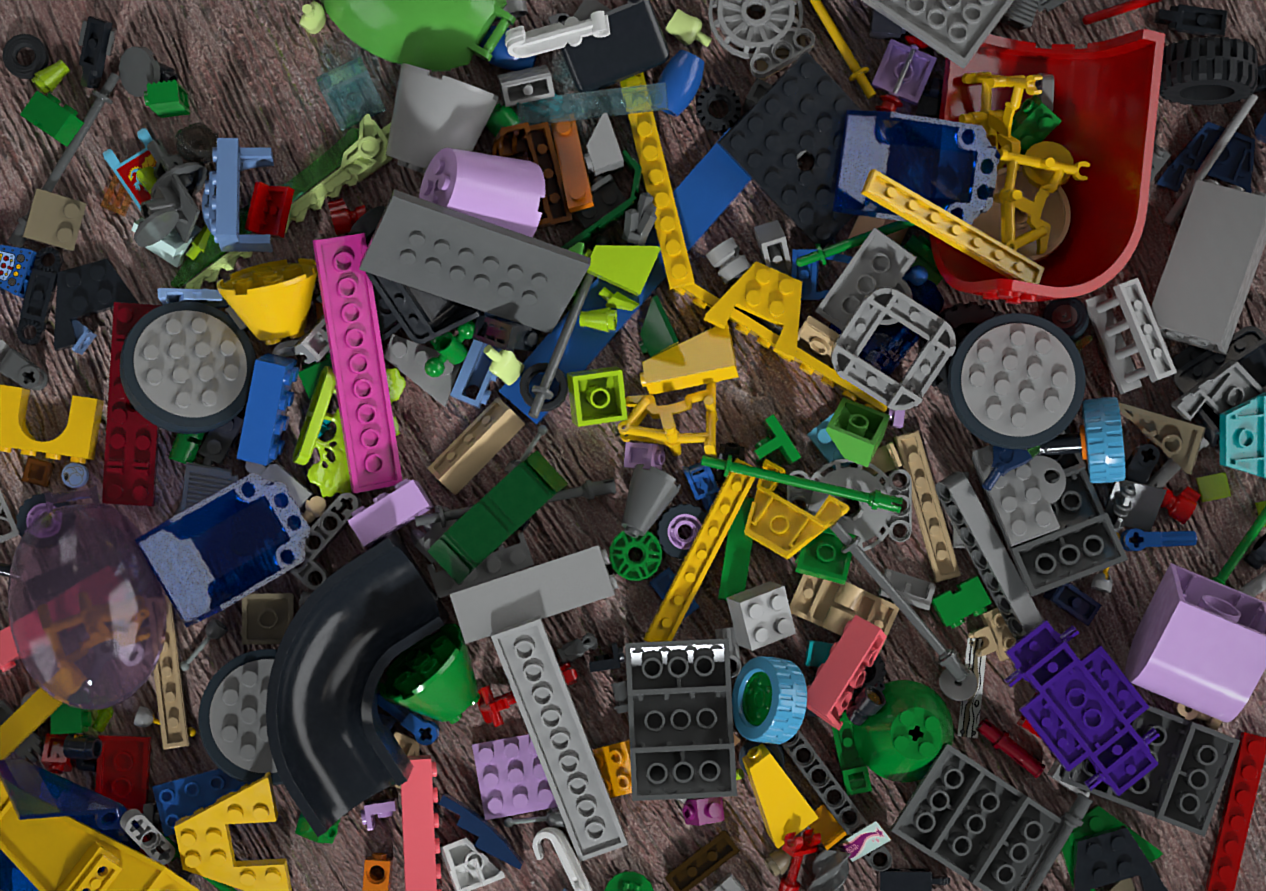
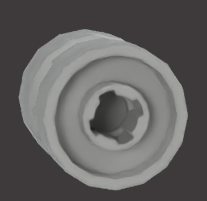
M733 237L720 243L706 254L711 265L719 268L718 275L725 285L742 276L752 266L745 255H739L740 248Z

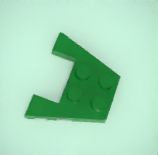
M1097 804L1086 812L1082 819L1084 823L1081 827L1078 826V828L1073 829L1061 850L1072 889L1074 885L1073 861L1075 839L1123 825L1127 827ZM1127 827L1150 863L1163 855L1159 849Z

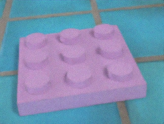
M529 734L472 744L485 820L558 807Z

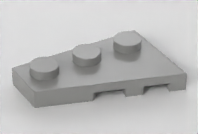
M392 334L384 358L446 408L463 361L453 365L446 360L443 374L439 377H430L425 372V363L432 357H438L440 353L429 347Z

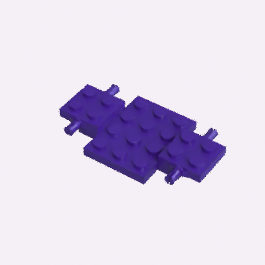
M1044 620L1004 651L1013 662L1015 671L1005 678L1004 681L1011 688L1018 681L1024 679L1038 693L1021 706L1019 711L1066 771H1071L1084 759L1088 758L1096 773L1084 782L1085 785L1092 791L1093 788L1103 781L1109 785L1117 796H1120L1159 764L1152 756L1148 745L1160 735L1152 727L1141 737L1130 725L1133 720L1150 707L1101 645H1098L1080 660L1068 644L1071 639L1079 634V631L1072 625L1060 634L1052 628L1047 620Z

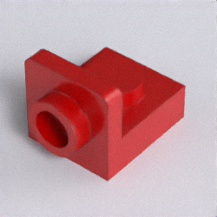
M46 733L41 763L52 774L72 772L73 766L70 763V759L66 758L63 752L64 740L68 734Z

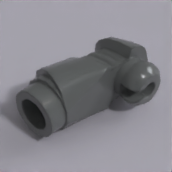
M586 633L581 639L577 638L563 644L562 648L557 650L562 663H572L583 656L585 651L590 649L594 651L598 645L597 638L592 633Z

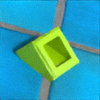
M151 166L136 171L138 181L150 194L152 187L158 180L154 176L155 169Z
M1225 472L1196 478L1199 493L1201 494V503L1231 497Z

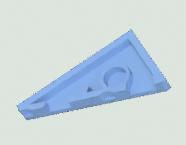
M157 288L158 299L163 305L173 302L191 301L207 304L217 309L230 306L218 290Z

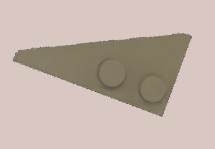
M1118 402L1120 411L1128 420H1131L1155 445L1159 446L1169 458L1173 459L1185 473L1192 474L1206 427Z

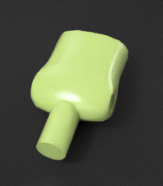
M312 1L310 4H305L302 7L303 14L299 24L308 33L316 34L324 27L326 14L321 4Z
M677 9L665 28L666 32L673 35L684 45H690L696 40L708 47L712 41L711 37L701 32L702 21L697 17L686 14L680 9Z
M487 345L484 348L483 352L492 360L489 371L499 377L505 384H513L523 372L524 364L515 357L512 351L502 349L498 352L491 345Z

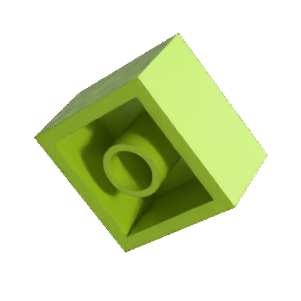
M613 366L567 373L572 423L581 427L628 420L622 369Z

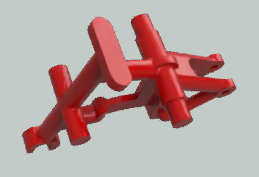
M570 662L559 665L561 671H563L562 674L567 686L576 683L578 675L575 669H568L571 667ZM490 685L480 688L478 693L481 697L477 705L484 722H493L494 727L503 725L504 722L500 711L508 709L510 705L517 703L513 692L510 691L494 698Z

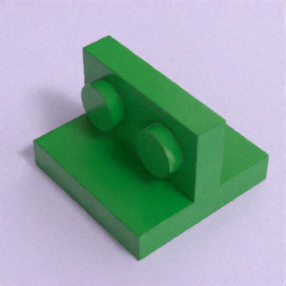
M773 414L766 418L762 424L772 440L767 436L754 445L756 450H754L752 455L758 462L777 449L780 450L789 465L800 459L799 452L775 415Z
M827 528L797 552L795 572L845 585L852 553L850 551L842 553L841 550L844 544L830 528ZM849 534L852 538L856 537V535Z

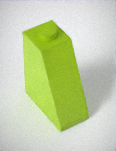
M595 245L592 251L587 249L584 255L591 258L587 273L639 296L661 248L658 246Z

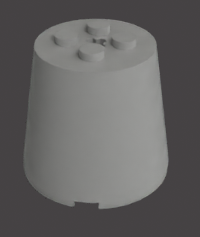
M402 63L386 155L399 159L397 164L425 174L434 156L444 148L473 151L499 97L444 75L440 79L429 75V70Z

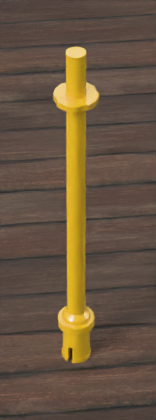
M809 0L853 73L848 78L849 81L857 80L867 99L872 98L876 95V92L865 75L869 68L860 67L822 1Z

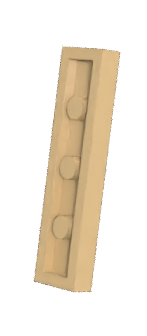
M497 397L427 469L456 495L513 438L525 423Z

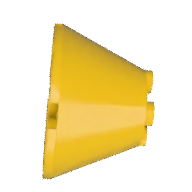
M299 258V263L288 264L287 259L254 265L229 274L230 280L225 283L223 279L219 280L217 289L254 336L259 340H265L266 345L277 344L281 341V338L289 336L290 338L302 337L305 335L304 329L307 325L318 273L315 260Z

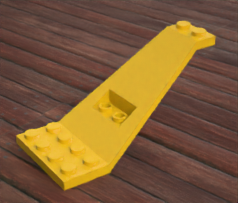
M0 777V849L39 891H82L85 888H88V891H201L156 860L18 790ZM105 866L104 871L98 873V869Z

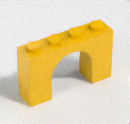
M0 385L1 452L11 453L12 448L21 449L20 454L36 457V452L46 453L45 458L61 460V455L71 457L70 462L83 464L86 463V459H95L104 404L103 400L72 395L69 419L65 430L57 438L41 442L31 435L26 425L30 390Z

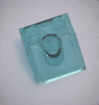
M361 57L316 77L319 88L341 131L360 123L366 114H370L372 117L386 110Z

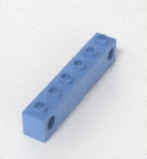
M487 312L484 314L498 320L514 322ZM473 340L450 396L480 409L482 404H487L491 395V391L488 390L492 381L496 382L498 377L489 371L492 360L483 352L484 348L489 344ZM492 346L498 352L502 350L500 348ZM471 385H476L480 389L474 400L466 396V390Z

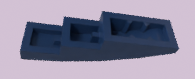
M445 792L438 804L461 816L456 825L479 837L475 847L519 870L521 869L524 861L510 843L487 820L468 805Z

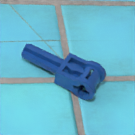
M701 462L689 467L686 465L682 466L695 500L701 499L706 513H708L716 498L715 493L719 491L711 468L701 465ZM703 469V472L693 475V473Z
M1135 528L1123 531L1119 540L1124 550L1132 552L1141 551L1145 547L1194 546L1197 543V535L1195 531L1144 532L1141 529ZM1129 538H1138V543H1129Z
M379 691L377 704L414 734L415 740L419 744L430 745L437 740L440 730L436 723L426 721L416 712L386 701ZM430 727L432 729L430 734L433 737L423 738L424 732L421 729Z

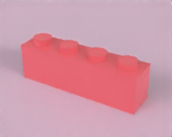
M855 615L852 621L850 620L846 623L840 640L831 647L830 656L826 662L819 666L813 683L807 686V708L837 730H840L843 724L840 718L844 710H848L854 703L851 700L854 690L859 687L861 688L865 681L866 671L864 670L866 666L872 667L887 637L881 628Z

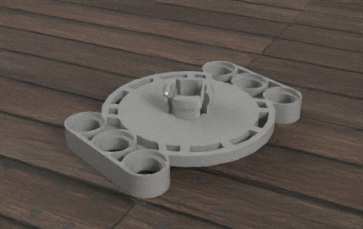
M710 0L708 19L715 39L731 54L744 59H751L749 70L756 78H765L797 60L804 52L809 53L814 47V33L807 28H801L803 19L801 0ZM796 6H798L799 19L794 17ZM716 8L717 20L713 22L712 10ZM750 8L751 11L761 13L765 12L764 17L754 20L747 15L748 9ZM716 28H720L726 38L725 40L720 37ZM805 35L810 39L811 43L808 46L802 47L797 43L796 39L799 36ZM732 43L736 47L743 49L744 52L734 49L729 44ZM778 48H785L789 51V56L785 59H780L776 56L775 51ZM758 60H763L768 64V68L765 71H758L755 69L754 63Z
M843 458L824 464L810 478L805 471L800 469L792 470L788 474L792 476L802 474L806 479L815 480L817 478L819 482L870 493L877 489L881 490L883 494L903 497L907 506L899 514L879 508L872 510L871 506L867 503L858 501V509L855 513L845 514L837 520L847 533L861 538L858 546L863 551L874 548L888 534L896 542H905L911 536L912 480L906 470L897 468L886 476L882 470L870 463L868 467L878 472L872 475L870 472L862 469L863 465L857 464L856 467H841L840 463L853 462ZM835 465V469L828 471L823 476L820 474L825 469ZM897 473H903L907 478L905 485L902 487H896L892 482L894 475ZM882 477L885 480L883 484H881L879 481ZM786 485V500L791 503L795 499L803 500L806 505L804 511L813 516L816 515L830 495ZM831 495L834 498L840 500L841 502L846 499L843 497ZM898 523L904 524L907 528L906 534L903 537L893 535V527ZM882 527L885 528L883 534L879 532ZM874 536L878 537L874 542L863 547V542L870 540Z

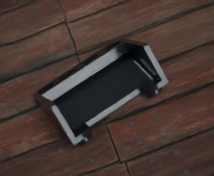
M627 0V4L605 12L604 15H608L610 35L606 37L586 36L582 38V42L576 47L571 46L567 42L564 48L559 49L575 87L580 93L590 94L657 67L668 60L669 48L650 0ZM558 13L548 17L550 25L560 22L565 26V21L570 16L566 13Z
M366 272L368 278L408 337L415 343H426L480 316L481 310Z
M1255 326L1244 327L1233 334L1226 355L1208 350L1179 368L1177 373L1174 374V384L1180 395H1184L1230 360L1237 361L1266 391L1265 334ZM1204 403L1193 418L1197 425L1206 427L1204 438L1213 448L1220 444V418Z

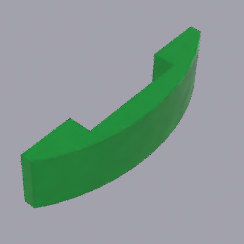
M844 710L840 721L843 722L840 730L831 726L845 791L850 796L872 791L867 765H865L854 744L853 723L846 715L847 710Z

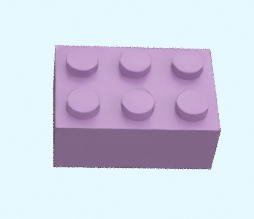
M404 479L394 486L396 489L390 494L384 492L373 499L375 504L370 507L362 506L351 513L352 518L347 521L363 547H370L390 533L415 520V516L423 515L434 508L418 481Z

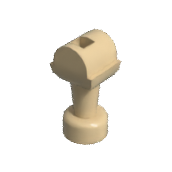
M314 496L310 500L307 499L304 514L298 522L293 520L286 528L297 538L301 539L307 532L305 528L316 518H320L329 508V502L326 498Z
M1175 701L1173 702V711L1180 715L1181 718L1186 720L1200 719L1206 721L1207 727L1214 730L1219 729L1222 723L1221 720Z

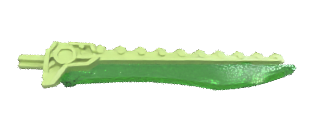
M366 114L360 121L359 128H351L342 139L316 161L282 185L295 190L293 202L341 166L291 204L285 233H287L292 220L296 221V223L304 221L308 209L311 208L314 211L321 209L327 196L331 197V199L339 197L343 185H356L357 181H362L393 159V157L386 155L391 123L380 129L370 114ZM250 204L239 209L240 234L252 233L245 229ZM210 233L205 252L201 251L194 261L188 257L170 284L174 288H180L188 282L185 289H201L202 283L205 280L208 283L216 282L221 269H226V271L233 270L240 256L244 259L250 258L253 252H228L221 257L226 252H221L219 243H215L214 236ZM211 263H214V264H212L210 267H208L206 270H204L202 273H200L198 276H196L194 279H192L195 275H197L199 272H201L203 269H205V268H206L207 266H209Z

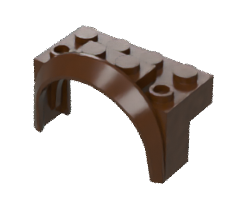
M528 122L501 128L493 141L491 155L508 157L522 153L524 156L516 157L515 159L534 162L539 165L543 172L545 198H540L538 212H541L542 215L536 230L572 221L548 122L530 126Z

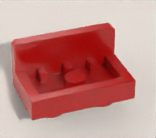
M255 182L245 229L254 234H270L273 238H284L295 190L286 186H269L262 182Z

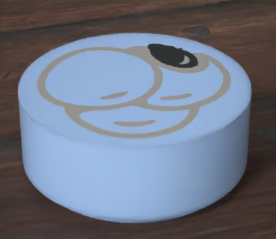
M70 463L64 467L61 476L64 484L68 487L80 488L87 483L89 472L82 464Z

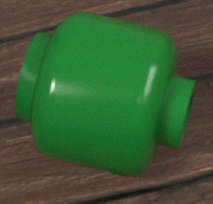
M498 103L494 107L485 127L496 138L501 128L521 124V118L511 106L505 107V104L501 105Z

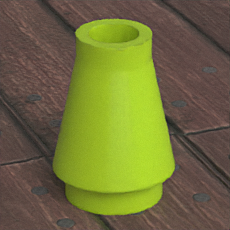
M60 59L56 63L34 73L35 77L31 80L46 95L48 92L52 93L66 74L70 72V69Z
M608 307L581 311L579 324L580 326L605 332L616 330L617 310H611Z

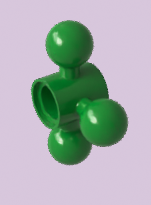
M473 320L459 326L456 337L452 333L446 332L430 340L431 345L435 347V350L440 355L426 361L424 369L428 376H441L445 369L444 363L446 360L456 365L466 358L468 348L462 342L465 339H472L476 324Z

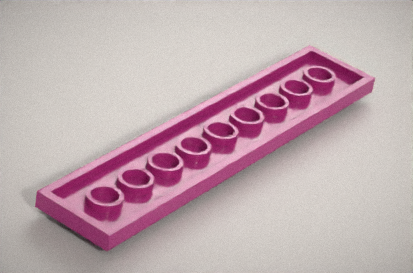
M365 233L313 240L331 362L336 381L335 387L352 493H360L395 486L403 480L373 284L366 272L359 270L360 262L367 249Z

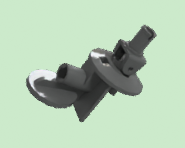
M157 139V143L156 140H152L147 145V149L156 160L154 176L158 180L151 189L152 200L141 203L140 209L144 220L139 223L134 233V240L138 246L147 247L162 240L175 228L183 242L188 243L200 213L192 198L203 189L209 172L204 164L198 162L184 164L180 154L169 155L160 139Z

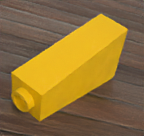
M728 322L724 329L715 326L643 361L644 372L639 373L642 387H647L650 395L739 377Z
M763 743L748 751L742 760L767 834L779 849L785 844L784 838L786 834L796 832V836L819 817Z

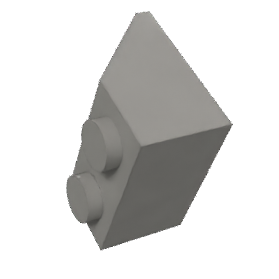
M604 113L601 115L586 146L587 154L584 155L588 173H594L595 178L602 174L607 176L624 170V160L608 114Z

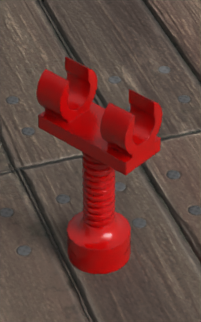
M814 828L805 830L803 835L795 837L794 841L796 832L786 834L784 838L785 845L782 846V850L792 856L787 877H783L780 880L779 891H799L800 883L797 881L803 856L817 852V845L821 842L820 833H815L811 837Z

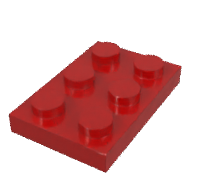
M98 735V738L102 741V752L99 758H97L94 812L125 813L128 810L137 809L143 814V804L148 802L152 737Z

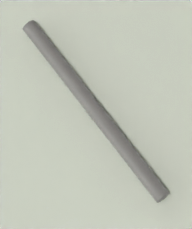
M1250 95L1241 104L1164 219L1166 224L1172 226L1189 202L1196 180L1203 181L1258 99L1256 95Z

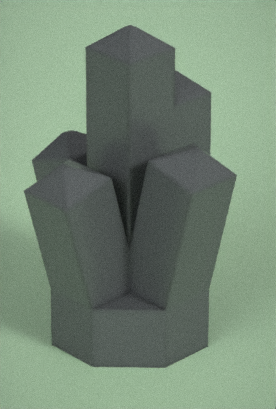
M641 193L636 210L632 208L625 212L624 231L621 239L636 245L645 246L648 235L657 219L655 215L656 206L652 203L653 197L650 193Z

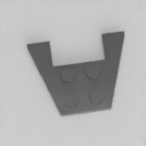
M1230 360L1175 400L1171 406L1184 419L1191 421L1201 406L1206 403L1220 418L1221 413L1266 391L1237 361ZM1219 444V445L1217 446V448L1215 449V451H1216L1219 455H1220V444Z

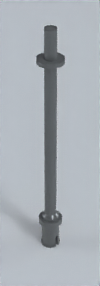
M111 72L100 92L92 91L96 99L83 119L84 124L68 147H66L41 190L52 193L105 102L108 104L113 103L108 97L120 79L118 75ZM29 211L27 215L18 218L17 222L19 223L9 240H7L8 243L15 247L22 248L27 238L22 236Z
M597 235L593 247L595 245H611V240L605 236ZM587 272L582 279L540 386H533L531 390L536 395L528 413L532 418H538L545 399H552L554 395L549 390L594 279V276Z
M614 478L594 482L585 480V483L580 487L561 490L548 502L581 496L588 498V500H593L596 496L616 494ZM438 506L439 512L415 516L416 526L441 522V526L444 528L446 527V521L460 519L473 506L444 511L442 506Z
M838 521L832 524L830 529L844 544L841 550L842 553L850 551L936 651L939 655L938 663L941 666H945L957 682L964 680L967 677L966 675L970 674V671L958 659L957 652L954 649H946L858 546L861 538L859 536L852 538Z
M1078 793L1069 812H1065L1063 815L1065 817V824L1025 891H1037L1073 829L1078 828V826L1081 827L1084 823L1082 819L1091 804H1093V800Z

